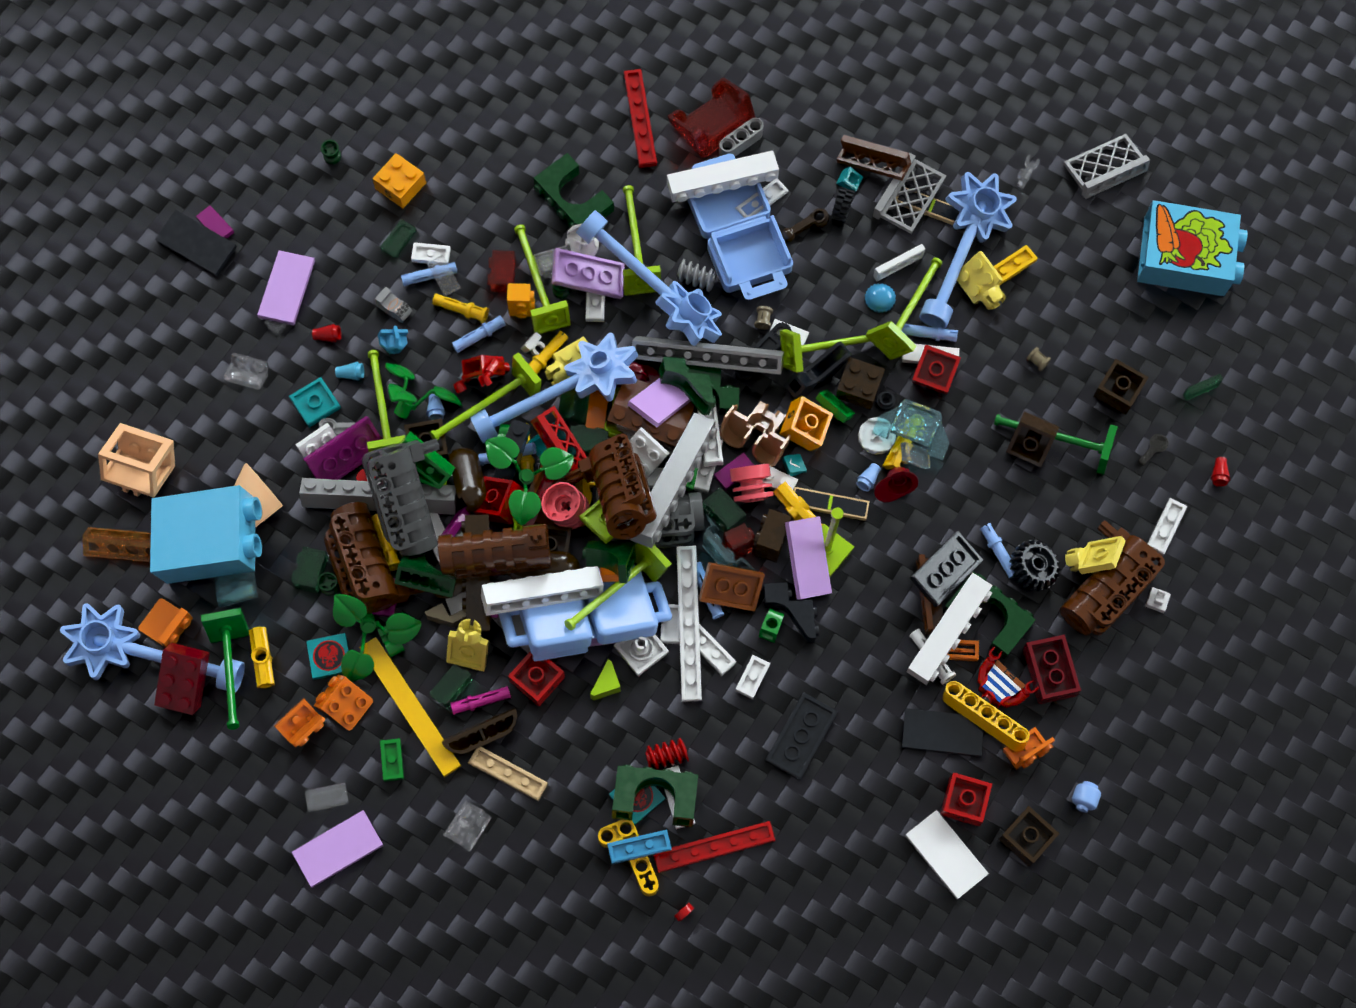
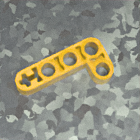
M619 820L601 828L598 832L599 843L604 848H608L607 843L639 836L631 820ZM623 825H629L632 830L628 834H623L620 828ZM604 833H610L613 836L609 842L603 841L601 837ZM648 856L629 860L641 892L645 896L655 895L659 884ZM639 862H644L647 865V869L640 872L636 869V865ZM647 875L650 884L654 883L653 890H649V888H644L646 886V880L644 877H646Z

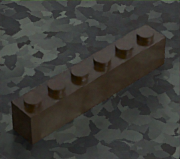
M465 515V521H461L462 533L472 532L475 535L483 534L484 530H489V515ZM490 576L462 579V590H466V598H462V610L466 609V617H462V621L471 619L470 625L473 626L474 620H476L481 626V634H490V615L486 616L481 599V587L490 583Z

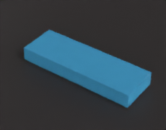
M667 830L607 843L612 864L672 851Z

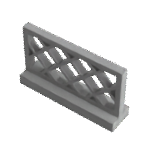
M1124 134L1064 161V166L1083 190L1082 195L1084 198L1087 199L1148 171L1150 159L1147 155L1143 156L1127 134ZM1124 141L1128 147L1127 149L1117 147V144ZM1108 149L1113 150V153L1111 156L1107 154H1102V151ZM1115 151L1126 153L1125 157H1115ZM1128 154L1135 155L1138 159L1133 161L1126 158ZM1089 156L1097 157V162L1087 161L1086 158ZM1099 159L1110 160L1109 165L1100 164ZM1112 161L1123 163L1121 167L1111 166ZM1077 163L1082 164L1080 170L1073 168L1071 165ZM1084 165L1095 167L1094 172L1084 171ZM1096 169L1107 170V173L1103 175L1097 174ZM1081 175L1092 178L1090 181L1084 183L1081 179Z
M909 153L911 165L904 179L901 181L893 178L876 205L873 217L878 220L881 217L912 234L946 179V175L916 160V156ZM917 166L923 170L924 174L915 176L913 169ZM900 167L897 173L900 174L903 168ZM936 176L940 180L938 183L931 184L929 177ZM925 178L927 185L918 187L916 180ZM913 181L915 188L906 190L905 182ZM929 189L930 197L922 198L920 191ZM917 192L919 199L910 201L908 193ZM905 195L907 202L898 204L896 197ZM920 203L922 210L913 212L911 205ZM908 206L910 213L901 215L899 207ZM896 208L898 216L891 217L886 213L888 210ZM912 217L913 224L911 227L904 224V218Z

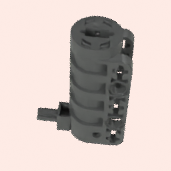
M437 439L423 443L414 440L408 443L390 445L368 452L362 458L363 468L383 535L394 549L399 550L403 556L421 554L438 545L415 462L425 459L424 454L440 450Z
M596 490V500L598 501V500H599V496H598V492H597V490ZM701 492L684 494L683 497H679L675 512H671L667 527L662 529L661 537L672 536V539L669 542H664L660 538L659 542L654 544L657 548L688 546L694 541V531H704ZM688 535L687 540H684V537H680ZM613 538V539L610 540V541H623V540Z

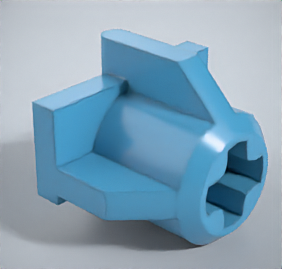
M394 326L393 329L380 330L378 333L380 346L390 354L400 353L407 345L406 336L408 329H398L397 326Z

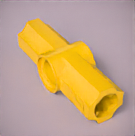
M786 481L773 491L778 500L786 507L785 510L792 516L793 520L816 517L810 511L809 505L801 496L798 497Z
M254 627L249 630L256 683L258 688H268L275 685L267 629L266 627ZM266 654V658L263 661H257L259 655Z

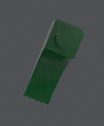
M589 540L587 546L583 548V559H586L587 566H598L608 569L619 577V583H627L636 560L635 542L609 541L605 544L603 541Z
M424 553L403 556L397 568L394 584L453 597L457 578L451 575H443L441 571L432 567L427 562L426 554Z

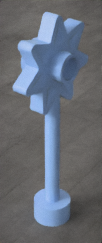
M966 172L961 177L962 191L951 192L945 198L947 203L959 211L953 228L955 230L966 229L937 298L927 299L919 315L920 320L931 327L937 328L941 326L944 329L949 323L953 309L947 302L975 235L978 241L983 243L989 238L992 228L1007 232L1012 228V223L1004 210L1016 202L1017 198L1014 195L999 192V177L996 173L981 183L970 172Z
M595 210L583 222L576 233L588 244L596 238L660 295L655 303L669 315L666 327L669 330L684 332L693 346H696L702 338L715 343L722 335L715 324L722 314L719 310L711 307L710 302L703 296L702 290L698 288L688 293L676 281H673L668 287L603 229L608 221Z
M608 333L598 346L580 341L578 346L582 358L564 367L569 378L490 417L486 409L470 417L482 443H485L487 439L497 437L498 433L495 427L574 388L579 398H584L598 390L607 401H612L618 384H634L637 382L634 372L628 367L638 357L636 348L634 346L617 348V342L613 333Z
M86 603L82 607L81 624L67 625L60 628V632L73 642V645L63 657V662L68 666L86 663L89 675L94 680L100 679L108 663L128 668L130 662L126 654L161 663L163 651L132 643L140 638V633L137 629L122 626L124 609L120 605H115L103 615H100ZM232 659L236 693L244 676L245 663ZM224 660L220 666L208 663L206 675L216 678V687L218 689L226 690Z

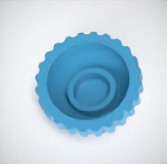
M874 284L868 288L865 294L866 304L874 312H887L893 308L896 302L895 292L887 284Z

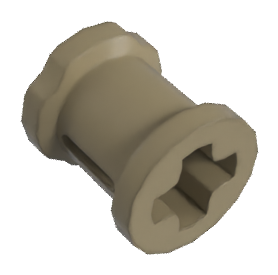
M768 306L757 307L756 312L758 315L754 326L761 330L771 328L770 315L773 314V309Z
M1036 347L1026 360L1034 363L1041 372L1049 364L1051 358L1044 356L1039 351V348Z

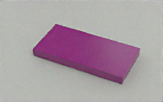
M365 416L303 458L316 479L339 480L362 464L363 456L369 452L367 442L381 440L382 438L369 417Z

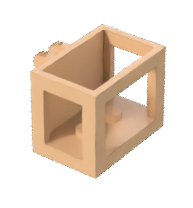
M120 423L98 453L101 480L122 487L123 492L128 493L129 490H132L135 496L144 494L154 498L175 467L174 440ZM118 442L117 452H111L116 443Z

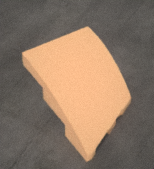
M245 463L234 486L240 485L253 497H257L260 500L262 517L260 520L255 521L256 528L283 505L253 469Z

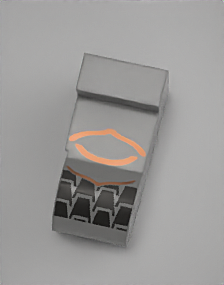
M387 287L375 298L377 307L401 323L412 312V309L404 301L392 294L391 290Z

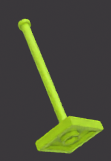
M627 185L623 187V193L626 196L634 255L643 264L632 194L634 189L633 186ZM660 265L647 267L661 280ZM631 269L623 270L625 296L656 292Z
M517 225L514 230L519 236L543 306L530 310L534 333L542 334L570 326L567 301L564 300L554 304L549 303L525 234V226Z
M939 258L932 259L930 268L897 324L895 325L892 321L868 330L865 335L890 360L913 352L917 346L901 330L936 270L941 267L942 261Z
M788 329L780 330L781 351H784L783 367L796 373L803 372L802 353L828 349L840 341L845 346L871 342L865 335L801 345L799 333Z
M370 350L367 354L371 360L383 439L367 442L369 452L399 444L405 437V435L391 438L378 362V350Z
M518 352L512 358L511 373L516 378L515 380L436 431H430L431 437L438 441L440 436L520 385L530 396L539 393L541 390V379Z
M838 507L834 508L831 512L830 527L825 524L822 526L829 577L832 576L854 549L853 545L836 533L839 521L844 514L843 510Z
M637 543L635 545V563L637 565L632 568L628 582L642 570L653 582H656L672 563L655 545L649 548ZM615 582L571 619H566L564 621L565 626L572 631L577 623L626 583Z

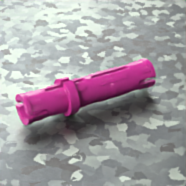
M508 686L472 697L469 695L466 699L450 702L453 715L467 710L474 711L477 707L504 699H510L511 696Z

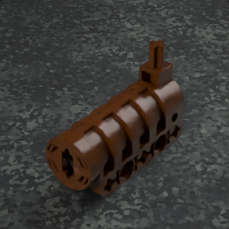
M618 434L596 444L591 449L589 457L578 461L580 468L565 475L569 484L585 478L587 483L595 481L607 531L616 539L625 540L638 536L645 529L646 525L653 522L657 517L642 461L638 454L633 452L632 444L626 434Z
M348 503L332 512L329 524L330 529L326 531L324 543L342 594L361 600L367 608V614L390 608L395 603L406 602L410 595L424 592L394 584L395 580L391 575L389 564L385 558L366 503ZM338 551L340 558H337L334 552ZM347 585H350L352 592L347 591Z
M1105 520L1097 529L1107 538L1122 536L1125 540L1116 568L1092 573L1060 608V614L1073 629L1084 635H1090L1091 633L1102 635L1154 580L1165 565L1162 555L1144 540L1135 535H1130L1122 527L1117 531ZM1157 560L1158 564L1155 565L1153 561ZM1144 573L1147 574L1145 579L1142 578ZM1135 582L1137 586L1133 589L1132 585ZM1119 600L1122 601V604L1120 606L1117 604Z
M547 524L523 526V529L520 530L503 528L502 532L484 530L483 534L475 535L472 532L463 533V536L454 537L452 534L438 536V553L442 574H453L457 579L552 568Z

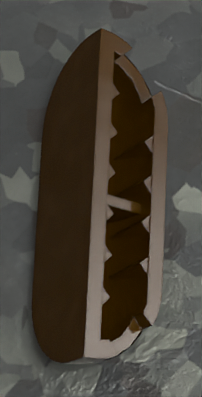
M457 448L449 454V462L455 467L452 475L458 498H463L467 505L465 509L472 514L481 507L485 500V482L477 453L469 448Z
M550 551L552 568L503 575H509L511 579L515 580L528 576L534 577L547 573L580 569L578 560L570 553Z
M516 709L505 711L444 739L442 744L453 753L464 754L509 734L514 728L517 720Z

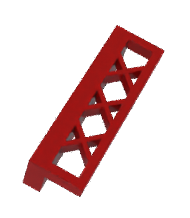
M555 406L530 421L547 449L556 447L567 452L568 446L575 448L577 451L576 457L573 460L575 463L573 462L569 472L578 469V461L587 458ZM551 412L556 418L555 425L550 424L545 418ZM558 430L565 432V441L558 438ZM579 479V480H577V481H575V482H572V483H570V484H571V485H574L575 483L579 482V481L582 480V479Z

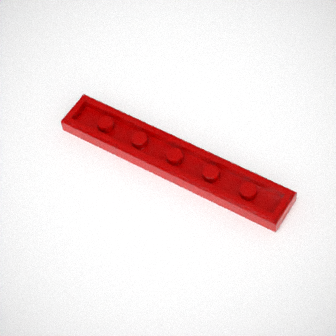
M641 69L624 71L639 168L657 166Z
M767 821L672 847V851L653 856L658 873L775 842L771 823Z

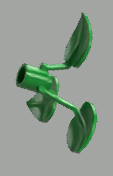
M385 364L386 369L390 373L404 379L403 388L395 384L388 385L391 402L399 401L394 409V413L397 416L407 419L411 410L415 411L417 406L431 394L455 403L462 408V403L454 393L439 386H434L417 402L416 397L406 391L408 379L414 380V374L401 365Z
M493 437L485 441L487 458L493 467L506 469L513 462L517 473H519L517 480L523 486L524 492L521 490L513 491L508 502L513 518L519 525L523 526L534 518L541 509L539 496L534 492H527V486L533 482L534 476L545 471V476L549 480L561 479L571 469L574 457L560 448H548L540 456V464L543 467L532 472L529 469H520L517 461L514 459L519 455L520 449L512 439Z
M344 594L334 595V620L339 625L345 627L353 626L357 621L360 623V628L363 631L360 653L355 650H349L341 661L343 676L351 682L366 678L374 669L372 657L363 653L366 634L373 632L376 626L384 633H388V640L394 644H405L411 641L421 628V621L404 613H396L387 619L386 629L379 621L375 620V616L372 613L367 614V608L361 600Z

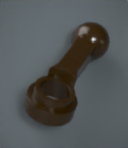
M822 208L815 209L807 218L796 225L783 229L781 234L784 241H793L796 235L812 225L824 227L829 222L828 212ZM818 213L824 214V218L819 221L815 220V216Z

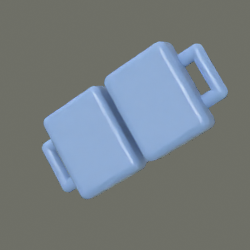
M726 154L694 164L692 169L736 158L733 154ZM760 182L753 186H742L736 190H725L719 194L712 193L701 198L687 199L702 237L708 239L707 250L725 292L731 293L741 289L744 298L751 300L787 287L784 275L792 271L793 260L774 215L770 216L771 208ZM755 193H758V196L752 200L759 202L758 207H753L752 201H750L741 209L747 216L762 205L764 209L756 215L744 218L736 207ZM771 279L775 280L752 288V285H756Z
M640 572L577 623L572 631L565 626L564 621L568 618L571 619L595 598L501 613L499 618L507 645L509 647L529 645L530 651L533 654V660L542 661L586 653L594 638L597 639L598 643L604 645L639 639L638 637L654 636L657 632L658 623L670 621L672 613L662 584L658 581L645 583ZM603 582V592L615 582ZM648 593H653L659 612L654 611ZM520 615L525 635L517 636L511 616Z

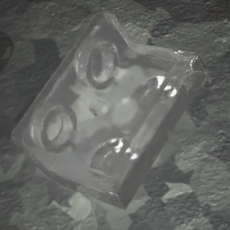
M232 353L231 364L224 373V381L260 390L268 377V362Z
M464 801L443 835L447 839L461 845L467 851H471L488 825L491 816L481 808Z

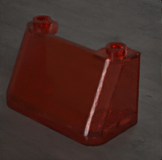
M724 77L713 85V98L691 114L686 116L684 111L676 110L668 115L670 124L691 148L702 157L709 156L716 151L724 137L750 119L755 118L749 94Z

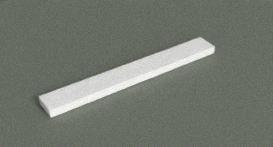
M677 546L682 702L702 701L696 546Z

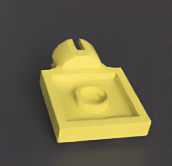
M979 251L962 266L957 281L974 304L982 301L988 310H993L1000 306L999 301L1003 303L1006 299L999 286L1003 279L985 254Z
M584 336L553 354L552 358L555 362L546 367L545 371L548 380L553 378L552 385L569 378L564 367L582 358L578 343L580 341L588 342Z
M1122 536L1088 542L1084 548L1070 549L1067 551V555H1065L1066 565L1069 567L1074 566L1070 570L1074 572L1079 571L1081 574L1114 569L1117 566L1125 540Z
M465 619L459 623L457 631L450 630L446 662L484 672L487 664L489 640L482 638L481 626L476 620H474L472 626L470 625L471 619Z

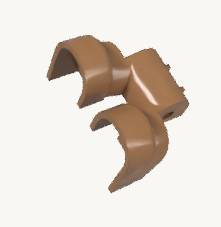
M762 401L758 403L748 417L737 412V404L732 405L725 414L720 428L722 440L731 447L741 448L755 428L763 434L754 443L752 449L754 458L761 464H769L771 467L775 466L782 457L785 448L789 445L791 435H788L785 439L778 435L786 415L779 410L775 414L768 411L769 405Z

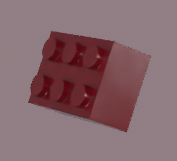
M1065 634L1025 644L1023 652L1031 680L1034 681L1033 687L1034 689L1039 687V690L1035 692L1038 704L1076 697L1081 692Z
M171 643L163 649L154 706L193 715L201 707L210 652Z

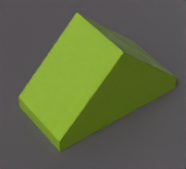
M607 660L590 693L592 700L621 692L618 678L610 660Z

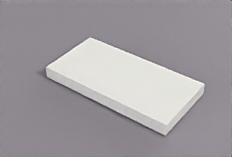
M937 810L905 835L956 899H959L989 874Z

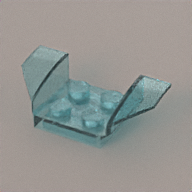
M907 399L903 400L898 407L879 416L872 431V434L888 439L890 433L927 446L929 447L927 455L941 460L944 459L949 446V441L942 425L941 412Z
M706 514L707 521L711 526L704 533L703 548L715 562L720 565L743 568L746 565L750 570L756 571L745 558L734 559V553L721 544L722 540L716 534L719 532V528Z
M255 572L214 577L219 607L258 597Z

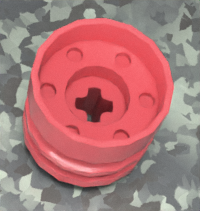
M769 464L729 469L731 482H740V487H736L732 491H741L742 496L733 497L734 502H757L774 496L773 491L764 492V488L772 487V483H763V479L771 476Z
M559 482L550 486L545 491L541 502L543 512L557 526L569 527L572 530L584 524L579 519V516L590 508L589 501L585 495L575 486L566 482Z

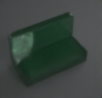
M575 388L561 394L558 412L563 420L571 419L579 424L586 423L590 394L584 398H579Z
M454 664L432 689L430 696L448 709L450 702H454L472 681V675L467 670L463 671Z

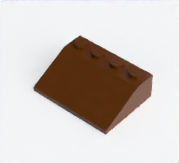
M639 379L634 384H622L608 416L606 427L632 437L642 427L662 447L673 452L688 425L695 405L690 401L656 428L628 406L629 400L651 384Z

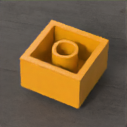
M397 153L372 178L375 189L401 208H404L426 184L424 172Z
M801 396L791 401L779 434L785 438L791 435L790 440L809 451L815 450L823 444L833 413Z

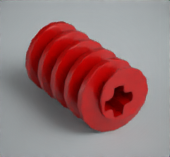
M681 738L677 739V745L673 740H670L669 747L665 742H662L661 749L658 744H654V750L650 746L646 747V760L650 768L654 765L656 770H658L659 763H662L664 768H666L667 761L674 766L675 759L682 764L683 757L689 762L686 746Z

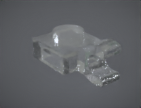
M1030 154L1025 160L1026 168H1021L1017 176L1019 179L1017 186L1024 189L1040 159H1037L1035 163H1031L1029 161Z

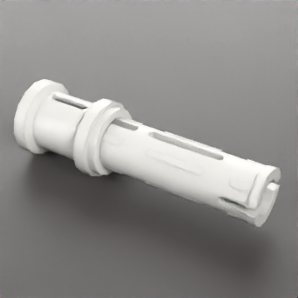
M920 629L913 631L909 636L920 650L927 641ZM940 664L937 669L940 672L938 677L941 679L940 683L942 685L956 676V673L952 672L947 664L944 666Z

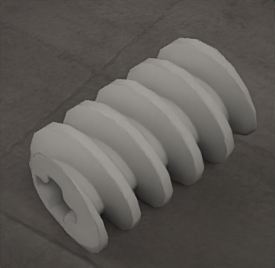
M683 259L677 272V278L679 276V282L681 283L686 279L687 285L693 281V287H697L699 284L700 289L703 290L706 287L707 292H710L715 284L717 273L713 275L712 268L709 272H706V266L699 270V264L693 268L692 261L685 265V259Z

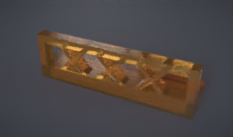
M88 527L83 533V556L150 562V556L145 550L151 548V533ZM89 542L97 544L100 549L98 551H90ZM109 544H113L119 551L112 553L106 547ZM134 546L139 552L136 555L130 554L126 548Z

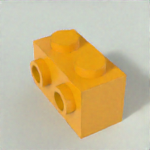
M508 283L507 304L509 316H516L518 318L531 316L530 310L535 309V293L531 291L530 284Z

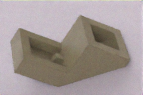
M443 603L425 611V615L429 621L455 628L462 621V617H466V609L449 616Z

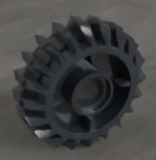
M1033 539L1024 541L1014 549L1015 551L1012 552V558L1009 562L1012 564L1010 570L1015 572L1012 577L1017 576L1018 578L1017 583L1022 582L1023 588L1029 587L1030 591L1036 590L1037 592L1047 590L1055 584L1061 569L1058 567L1060 561L1056 560L1058 555L1052 553L1053 548L1048 549L1047 543L1042 545L1041 540L1035 542Z

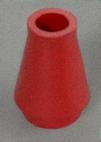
M331 324L313 329V340L336 342L341 339V328L339 325Z
M1224 457L1215 459L1211 480L1215 486H1226L1230 481L1227 459Z

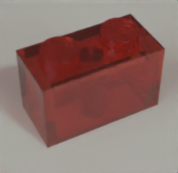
M492 251V257H489L491 274H488L487 280L488 285H491L492 292H507L508 283H515V251Z
M745 523L724 532L723 547L731 561L752 552L755 535L750 527L747 528Z

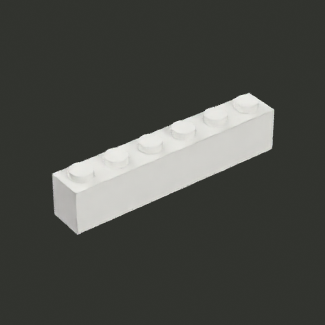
M768 151L668 174L667 186L672 203L677 201L684 202L690 198H701L712 193L719 194L725 190H736L742 186L756 185L759 182H771L778 178L779 168L774 152Z
M598 566L585 567L534 577L528 576L521 579L487 583L481 587V599L486 616L596 598L603 593L604 584Z
M972 572L909 666L907 673L925 685L929 681L934 682L940 673L937 671L940 664L942 666L946 664L950 658L947 655L951 648L953 650L956 649L961 641L958 637L961 633L966 634L972 625L969 621L972 617L976 618L982 610L979 606L983 601L987 602L992 595L990 591L992 585Z

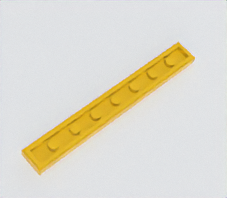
M375 637L365 643L363 654H368L372 657L374 661L373 670L442 775L446 777L461 767L454 754L443 746V737L378 639Z

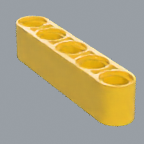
M957 681L947 683L943 693V701L948 706L1010 749L1018 752L1025 749L1030 737L1026 728ZM1015 737L1021 738L1022 741L1017 740Z

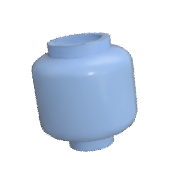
M1083 781V783L1076 785L1072 802L1076 805L1077 810L1087 813L1088 810H1095L1097 808L1101 792L1096 784Z

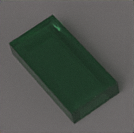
M401 219L380 246L381 250L397 258L416 233V227Z
M1218 374L1188 387L1183 394L1185 400L1192 399L1219 387L1223 377L1221 374Z

